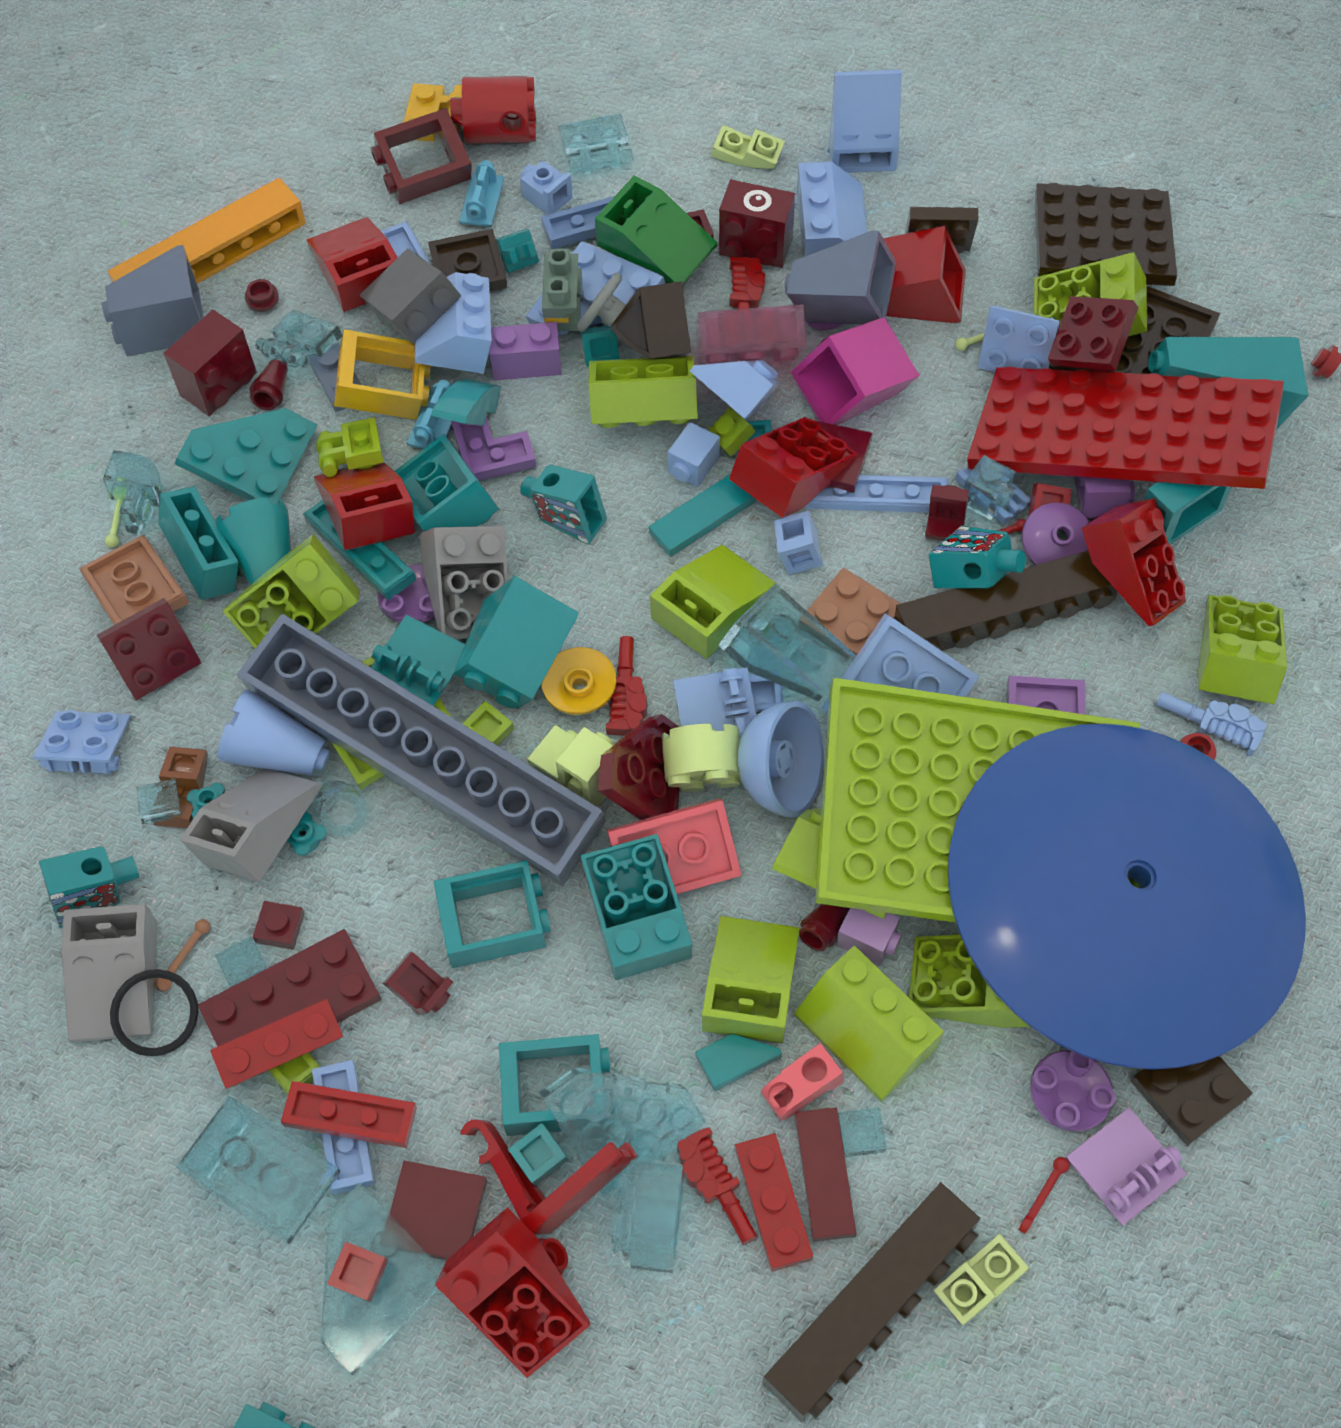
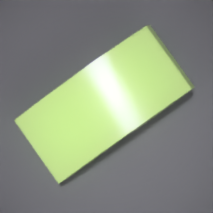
M722 125L710 156L736 165L773 169L785 141L755 129L751 137Z
M999 1233L933 1291L964 1326L1030 1268Z

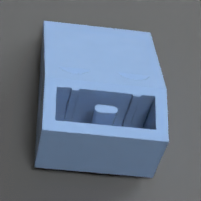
M901 70L834 73L829 137L830 160L845 172L896 171L900 131Z

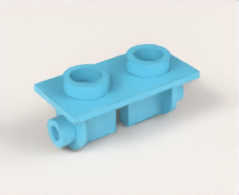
M483 160L477 165L476 172L472 173L459 220L460 224L492 227L505 177L496 175L491 161Z
M440 380L433 385L429 392L427 407H422L406 443L408 446L424 449L441 435H448L452 426L451 420L431 416L433 407L443 393L451 386L448 381Z

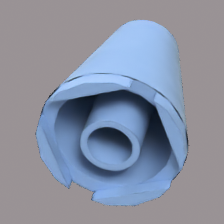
M245 689L232 710L236 713L231 723H226L217 752L218 760L228 764L313 776L316 770L322 772L331 750L325 748L327 741L256 692Z

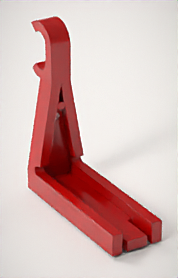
M470 1120L463 1126L460 1135L476 1136L477 1131L480 1130L488 1143V1150L484 1155L479 1156L478 1164H491L521 1222L534 1235L551 1234L638 1157L630 1143L625 1142L621 1147L617 1148L614 1142H609L545 1198L539 1188L531 1183L511 1155L508 1146L493 1123L488 1120Z

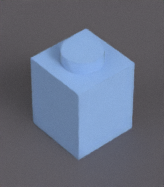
M689 422L667 452L668 472L677 480L689 482L698 487L720 457V436Z

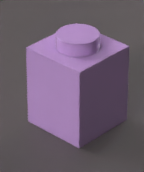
M850 908L839 929L836 946L849 951L855 945L872 963L880 966L886 954L893 957L900 943L902 934L897 932L900 918L887 913L884 919L862 909Z

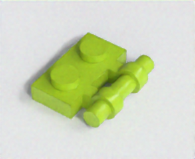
M375 417L340 424L341 431L333 433L322 431L317 438L318 464L324 475L328 477L335 476L341 464L347 463L348 469L351 470L356 468L369 469L376 464L384 463Z

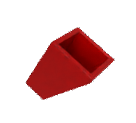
M941 226L883 238L896 260L886 316L946 323L961 322L966 269L946 227Z

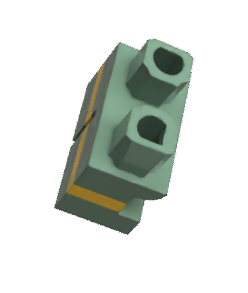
M550 249L548 254H544L542 312L545 323L557 322L558 331H579L577 324L581 319L583 274L582 269L578 268V254H570L568 249Z

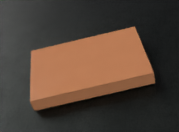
M144 534L79 568L114 625L162 598H165L173 612L189 604L186 595Z

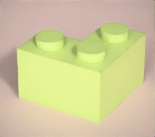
M555 725L527 758L528 765L599 807L606 798L598 792L597 777L600 772L601 755L611 748L614 743L601 732H596L595 734L585 727L577 734L572 730H567L566 732Z

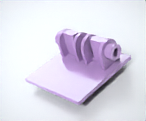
M1130 1107L1065 1157L1122 1226L1187 1175L1178 1164L1182 1160L1180 1152L1174 1146H1169L1167 1149L1164 1148Z

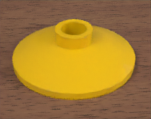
M574 647L557 654L541 683L544 697L552 707L566 714L583 715L600 709L610 700L616 688V673L611 661L601 652L587 647ZM578 684L586 685L583 689H574Z

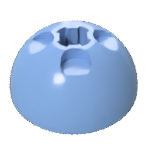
M801 701L779 703L762 711L749 723L738 747V770L744 788L757 804L776 815L789 818L799 817L814 802L822 779L824 746L820 725L812 709Z

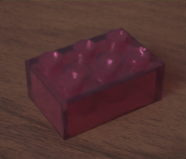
M804 305L698 312L695 319L698 362L706 361V364L727 363L729 359L756 362L757 360H763V357L774 356L775 362L793 361L806 348Z

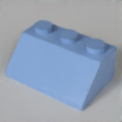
M831 161L798 163L797 197L803 257L867 233L862 183Z
M455 272L447 276V278L462 296L415 341V363L484 374L492 341L489 278L473 273L463 274Z
M764 360L694 365L690 370L693 375L744 419L754 416L781 384L775 379L779 373Z

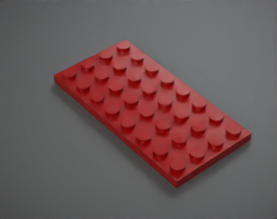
M997 367L967 457L968 469L1265 489L1282 402L1284 381L1231 377L1199 378L1193 375L1182 377L1161 376L1155 373L1135 374L1085 370H1052L1049 368Z

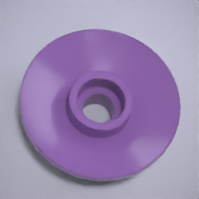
M1048 503L1040 506L1029 515L1023 526L1022 544L1027 557L1034 565L1087 551L1088 548L1081 528L1089 522L1078 509L1068 504ZM1060 529L1066 533V541H1062L1057 537V530Z

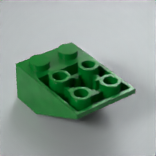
M635 175L595 217L598 247L663 276L666 283L682 281L683 286L717 247V242L662 189Z

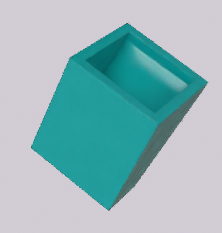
M514 576L484 599L453 674L463 679L466 686L475 690H483L494 696L499 704L508 708L519 709L533 700L572 629L579 612Z

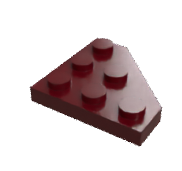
M663 714L651 716L605 751L600 759V772L597 777L598 792L639 820L678 810L680 787H669L665 781L662 734L670 735L669 730L679 726Z

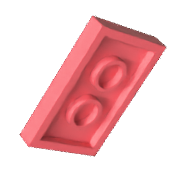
M721 798L606 830L611 847L658 834L676 894L742 876L724 803Z

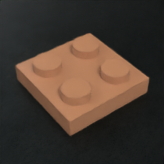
M842 568L802 615L800 625L847 656L855 659L883 615L887 614L894 619L896 605L901 603L847 569Z

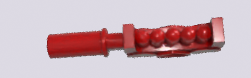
M730 257L729 270L733 272L731 275L733 278L731 281L733 292L730 294L729 306L737 307L735 312L737 315V340L740 342L750 340V315L752 314L750 308L757 309L759 307L766 283V275L762 271L761 261L756 257Z
M622 636L619 640V658L616 669L618 676L616 677L615 691L610 698L612 702L609 706L612 710L609 712V716L611 718L609 723H606L608 735L626 736L644 722L643 719L648 714L647 697L642 679L638 676L632 677L634 672V638L631 636Z
M710 1127L695 1132L685 1139H681L677 1143V1153L680 1155L679 1161L682 1164V1175L686 1179L687 1184L692 1188H696L697 1195L701 1196L705 1203L710 1204L715 1200H719L722 1211L726 1213L742 1245L755 1240L758 1236L742 1209L740 1200L736 1198L733 1192L739 1188L740 1182L737 1177L733 1178L732 1174L727 1172L728 1166L722 1164L723 1157L717 1155L718 1148L713 1146L714 1142L711 1139L713 1132Z

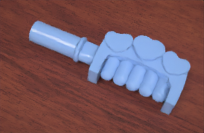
M1161 692L1156 706L1187 718L1188 721L1192 720L1199 723L1197 733L1204 734L1205 731L1209 734L1215 733V736L1223 737L1226 741L1232 740V743L1235 745L1241 744V747L1247 749L1246 755L1251 757L1258 747L1267 726L1266 722L1259 720L1256 715L1250 716L1249 709L1235 703L1228 706L1225 702L1219 703L1213 700L1209 703L1207 709L1204 710L1197 707L1196 704H1190L1165 692Z

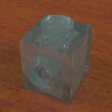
M983 455L965 480L964 489L969 490L967 508L992 521L1002 506L1006 508L1015 494L1016 488L1012 486L1015 471Z

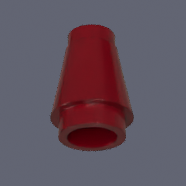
M276 359L269 361L268 365L249 388L250 399L258 408L273 410L282 403L288 367L284 362Z
M820 904L801 921L800 939L808 947L816 951H825L827 947H832L836 942L839 929L850 908Z

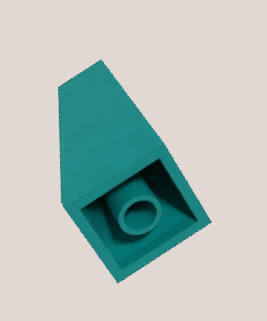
M1166 337L1159 347L1152 351L1148 360L1149 371L1161 376L1182 377L1193 375L1199 378L1231 377L1284 381L1277 429L1309 396L1299 338Z

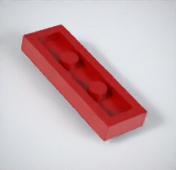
M325 999L211 1049L210 1052L225 1089H229L343 1038V1034L328 999Z
M292 1081L281 1123L284 1127L407 1148L417 1106L415 1102Z
M776 1133L735 1144L736 1155L771 1272L812 1261L813 1253Z

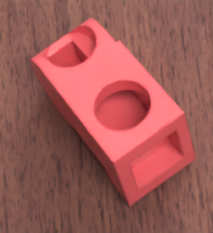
M819 1043L783 1069L781 1074L772 1079L761 1090V1095L778 1118L783 1121L795 1115V1112L801 1111L810 1102L828 1090L832 1091L844 1083V1075L823 1045Z

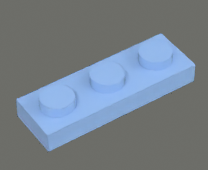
M353 1060L312 1069L314 1085L360 1093L356 1066ZM322 1133L330 1189L333 1194L375 1185L368 1141Z

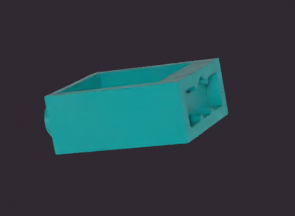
M1157 482L1148 488L1144 500L1155 499L1157 508L1162 512L1164 531L1168 543L1171 545L1223 509L1231 487Z
M528 860L433 881L447 955L452 969L546 948L544 933L551 932L546 908L538 910L536 897L543 896L539 873L530 874ZM523 887L532 930L464 945L456 901Z
M599 1034L499 1043L502 1116L507 1136L527 1135L541 1123L546 1126L549 1132L607 1127L606 1113H614L612 1087L604 1088L603 1073L610 1072L609 1048H601ZM590 1054L593 1106L522 1113L519 1060Z

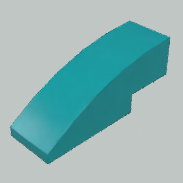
M461 379L443 393L433 407L431 416L464 424L484 426L487 412L496 413L501 386L471 379Z

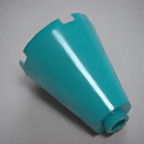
M269 498L247 500L228 509L230 515L222 520L221 514L216 519L218 529L237 558L238 566L250 585L291 551L289 513L285 502L281 499H278L279 504H271Z

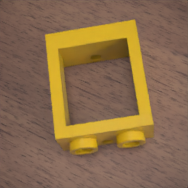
M344 329L339 349L334 406L417 420L420 407H427L429 387L424 386V379H429L431 366L415 363V342L412 344L408 340ZM355 360L412 370L410 393L353 384Z

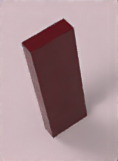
M837 1107L795 1112L813 1242L856 1237L857 1233Z

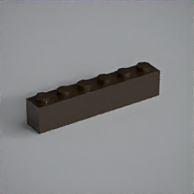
M1087 550L1024 568L1021 573H1007L993 587L954 588L896 605L894 619L941 651L954 647L961 649L981 639L1003 637L1010 631L1019 628H1035L1050 619L1057 617L1062 619L1069 618L1081 610L1092 607L1096 609L1106 607L1115 601L1118 591L1094 566Z
M940 1182L764 1375L762 1384L801 1422L809 1414L817 1419L834 1399L828 1394L839 1380L847 1385L864 1366L858 1360L869 1347L875 1352L878 1351L892 1335L893 1331L888 1326L897 1315L900 1314L906 1319L922 1301V1298L917 1295L927 1282L934 1287L949 1271L951 1266L946 1263L947 1259L956 1250L963 1255L975 1242L979 1234L974 1229L981 1218Z

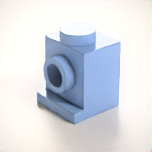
M544 160L536 166L529 164L522 171L520 178L522 197L547 215L555 213L573 198L571 175L567 172L562 174Z
M809 511L774 520L778 554L789 575L823 566L817 528Z

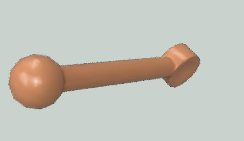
M200 919L195 923L194 933L167 971L173 973L177 971L201 935L207 934L210 931L209 921ZM155 978L154 986L157 990L167 991L171 988L172 981Z

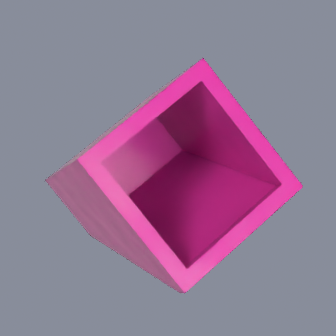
M885 317L828 336L790 372L818 420L834 425H839L899 394L920 376Z

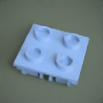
M990 306L978 368L995 372L997 367L1049 368L1050 361L1047 358L1060 326L1059 320H1055L1052 317L1046 318L1033 315V313L1028 314L1023 313V311L1005 309L1002 306Z
M748 667L740 669L730 668L723 670V672L673 680L681 726L712 724V729L724 731L723 724H731L739 727L741 740L745 729L756 717Z
M74 710L56 711L33 755V760H39L40 767L46 768L48 772L70 771L71 773H76L79 766L82 773H88L90 767L92 773L111 774L112 771H118L120 759L119 756H113L129 723L131 714L77 712Z

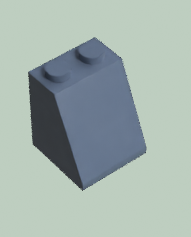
M872 230L794 260L791 272L785 278V293L808 323L862 325L883 317L886 319L896 260L880 232Z
M184 245L170 249L105 286L107 301L102 302L103 314L107 323L113 322L111 330L116 344H122L127 357L170 348L204 317L199 288Z

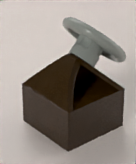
M614 273L577 324V329L583 332L589 327L595 317L599 315L604 324L608 327L612 326L613 332L619 339L649 359L691 353L682 281L638 287L627 303L624 304L613 295L622 281V275Z

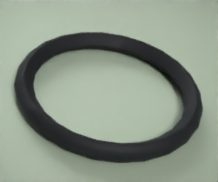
M146 970L126 980L117 990L110 1008V1024L116 1038L129 1051L150 1057L165 1055L182 1046L192 1035L199 1014L198 1001L194 990L181 976L167 970ZM150 978H162L176 983L186 994L190 1005L189 1021L182 1034L170 1044L156 1048L142 1047L133 1043L124 1034L119 1023V1008L124 995L138 982Z

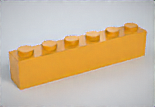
M279 177L118 264L107 272L111 281L114 282L170 249L184 245L198 284L306 224L301 202Z

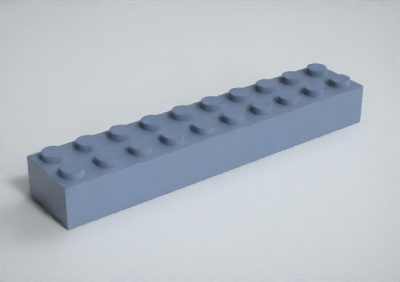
M284 614L279 616L237 673L238 678L249 691L256 692L292 718L521 861L528 860L530 867L562 887L581 860L580 855L585 854L606 822L603 811L597 806Z

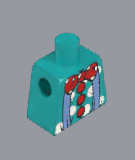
M548 465L538 478L527 476L521 484V495L533 500L538 517L543 523L589 545L607 520L595 476Z
M960 526L928 554L933 588L993 587L1008 572L1021 573L1026 564L1024 551L1012 550L1010 535L1007 532L969 526Z
M101 846L39 861L59 928L63 927L64 910L116 906L121 902L117 886L140 878L133 856L110 863L105 848Z

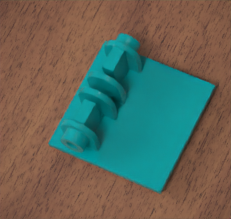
M405 615L386 645L381 646L378 644L374 648L371 657L375 661L370 668L434 706L454 676L453 672L465 644Z

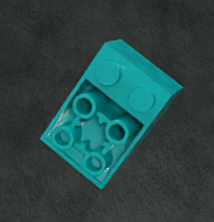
M658 834L580 855L615 981L692 958L693 944Z

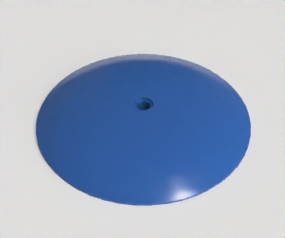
M1082 724L1052 730L1022 742L993 763L975 783L956 819L949 848L948 888L959 934L969 956L995 994L1025 1023L1056 1044L1079 1055L1127 1068L1152 1070L1179 1068L1205 1062L1238 1047L1257 1033L1274 1016L1286 999L1296 979L1302 960L1306 932L1304 895L1296 864L1278 826L1252 792L1232 773L1195 748L1150 730L1125 725ZM1128 878L1135 880L1140 888L1133 886Z

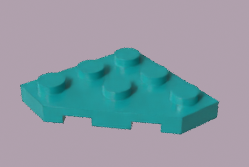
M287 408L193 429L174 464L245 500L269 498L271 504H278V499L281 498L318 424Z

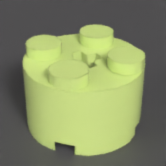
M694 724L670 729V735L663 733L665 781L668 783V786L681 787V792L691 793L703 791L704 784L717 783V786L720 788L741 785L737 763L740 743L739 727L723 724L724 731H716L712 729V724Z

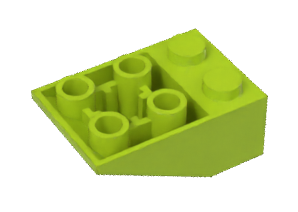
M1134 252L1034 278V315L1046 318L1052 317L1061 323L1070 296L1134 300L1138 310L1128 336L1147 332L1146 276Z
M312 534L281 558L227 605L222 612L256 649L281 614L286 615L316 634L356 604L361 590L317 537Z
M722 544L675 570L650 595L651 619L707 660L776 590L778 584Z
M1208 594L1198 666V690L1275 705L1287 670L1283 608H1278L1267 602L1252 603L1241 601L1230 595L1215 596Z
M720 916L702 1011L703 1032L723 1035L735 1034L749 1039L783 1044L800 927Z
M960 935L915 937L909 998L930 1018L1000 1028L1030 1027L995 994L984 980L969 956Z

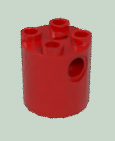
M462 77V97L450 98V113L453 123L463 126L465 143L536 142L534 77Z

